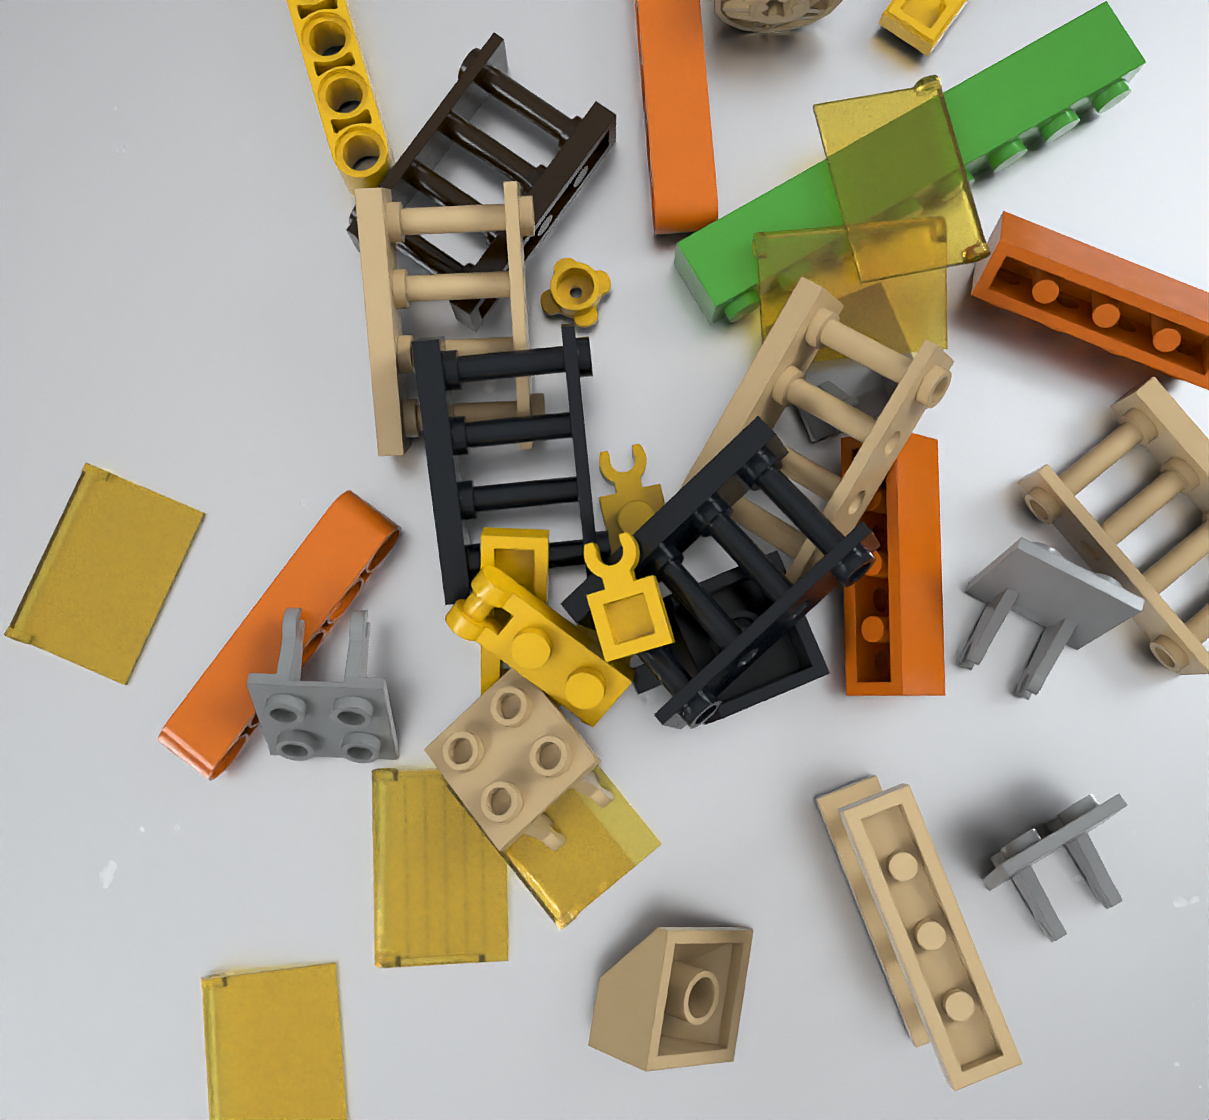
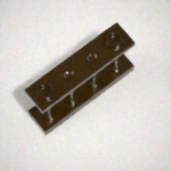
M493 33L481 50L474 48L466 56L459 69L458 81L378 188L391 189L392 202L401 201L403 208H406L417 191H420L440 206L483 205L433 171L455 142L509 180L519 182L520 187L523 189L522 196H533L535 236L523 237L524 261L526 265L616 142V114L595 101L583 119L578 115L571 119L505 74L509 69L505 42L502 37ZM489 95H492L559 141L558 148L560 150L548 167L540 164L536 168L469 122ZM355 205L349 217L350 225L346 231L356 249L360 252ZM506 231L479 232L487 237L486 245L489 247L476 265L472 263H467L465 266L420 235H405V242H396V249L432 274L509 271ZM501 298L449 300L456 319L476 333Z

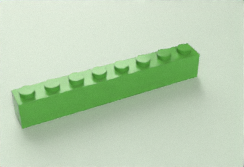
M1105 1L677 242L674 265L710 325L726 316L730 322L740 320L762 304L761 296L779 286L784 292L794 289L801 276L806 279L811 278L816 272L814 266L831 256H834L837 262L851 257L868 244V235L886 226L889 232L902 228L922 212L921 205L939 196L942 202L949 201L969 188L975 181L973 176L990 166L994 173H997L1015 163L1028 151L1025 147L1041 137H1043L1046 143L1060 138L1079 123V115L1092 108H1095L1098 114L1111 109L1132 92L1128 84L1147 62L1108 2Z

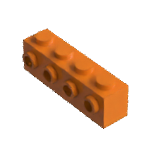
M1006 211L1002 212L975 264L972 296L982 299L997 308L1006 309L1042 323L1054 331L1067 333L1097 345L1114 355L1124 356L1159 370L1174 379L1184 380L1209 390V292Z
M911 433L857 523L858 525L863 521L872 530L881 546L872 553L876 557V561L869 571L851 586L844 587L846 696H946L938 439ZM851 436L841 438V478H843L863 445L862 442Z

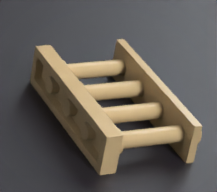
M503 182L505 204L403 208L401 201L392 202L391 189L382 187L354 189L378 456L404 455L412 445L411 437H420L421 430H423L418 399H408L406 374L415 373L412 349L414 339L412 335H403L401 309H409L411 302L510 297L512 337L445 340L446 350H457L459 356L530 349L523 237L535 236L534 205L532 195L521 196L519 182ZM506 231L509 271L408 275L407 269L397 268L396 242H405V235ZM531 376L515 377L516 401L453 403L455 417L465 416L467 422L545 414L544 393H532ZM534 442L519 443L520 450L533 449Z
M801 276L681 488L757 416L773 429L785 407L794 404L863 443L843 478L786 445L784 446L789 453L781 460V471L789 479L828 501L822 513L846 537L857 525L926 408L935 407L945 395L952 378V373L949 370L955 361L937 344L927 339L924 340L912 360L840 323L839 314L844 305L825 288ZM828 346L898 383L878 419L806 381L805 373L819 349ZM741 497L731 507L733 509L731 518L736 523L794 559L785 574L793 584L824 557L802 532L747 498Z
M1153 376L1128 391L1110 406L1120 417V426L1061 475L1057 476L1050 466L1046 464L1027 474L1017 483L1027 493L1025 495V502L1032 513L1042 522L1053 524L1094 573H1101L1114 578L1122 585L1123 589L1145 599L1142 611L1132 618L1153 641L1150 643V649L1166 668L1176 673L1179 672L1181 675L1209 674V652L1202 645L1209 638V603L1186 623H1183L1159 595L1209 553V439ZM1137 444L1145 446L1160 463L1161 475L1099 525L1075 496ZM1179 493L1186 494L1203 513V524L1141 574L1117 544Z
M872 775L815 798L913 1045L918 1048L931 1042L945 1079L954 1091L1023 1064L910 785L902 783L883 791L877 776Z

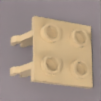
M512 668L424 749L499 851H505L523 834L542 841L553 851H558L567 842L566 837L551 828L554 822L544 812L569 788H573L590 797L602 808L614 799L609 790L603 789L598 784L601 780L592 772L602 760L549 695Z

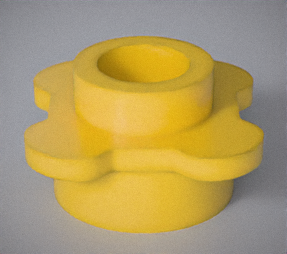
M562 258L554 265L550 289L541 295V307L548 315L562 314L572 318L576 326L580 328L591 327L598 320L596 309L601 297L608 294L611 290L610 277L606 272L602 270L594 271L587 264L576 262L572 258ZM573 288H579L582 294L578 298H573L570 295V291Z

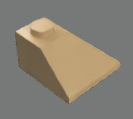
M658 927L599 978L588 1046L645 1072L733 1062L754 930L746 927Z

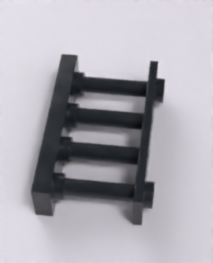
M574 323L561 324L563 346L459 356L457 350H446L445 336L420 338L412 342L445 605L454 604L459 599L466 600L473 591L471 582L481 570V543L470 544L467 521L477 519V512L579 502L583 539L549 543V568L586 565L584 545L592 542L598 545L603 562L611 556L608 530L595 532L580 384L581 377L593 376L589 336L576 338ZM566 372L570 412L467 422L465 416L455 417L452 390H462V383ZM573 438L576 476L474 486L473 480L462 481L460 456L469 455L470 448ZM586 565V574L588 578L592 574V572Z
M759 416L745 427L632 535L636 539L640 550L639 562L634 569L636 580L651 575L656 576L658 583L662 582L723 650L694 678L689 675L665 646L636 654L672 696L654 714L664 726L681 730L688 725L692 729L710 718L722 704L718 695L839 583L844 587H849L863 577L876 561V557L872 553L881 546L872 530L863 521L845 537L781 471V460L789 451L777 434ZM750 489L752 491L761 489L824 555L795 584L783 574L731 518L733 513L731 507ZM700 536H712L773 602L744 631L736 625L682 565L684 560L682 553ZM622 545L604 562L606 565H615L621 560L623 556ZM592 573L560 603L577 624L596 631L586 595L605 590L602 578Z

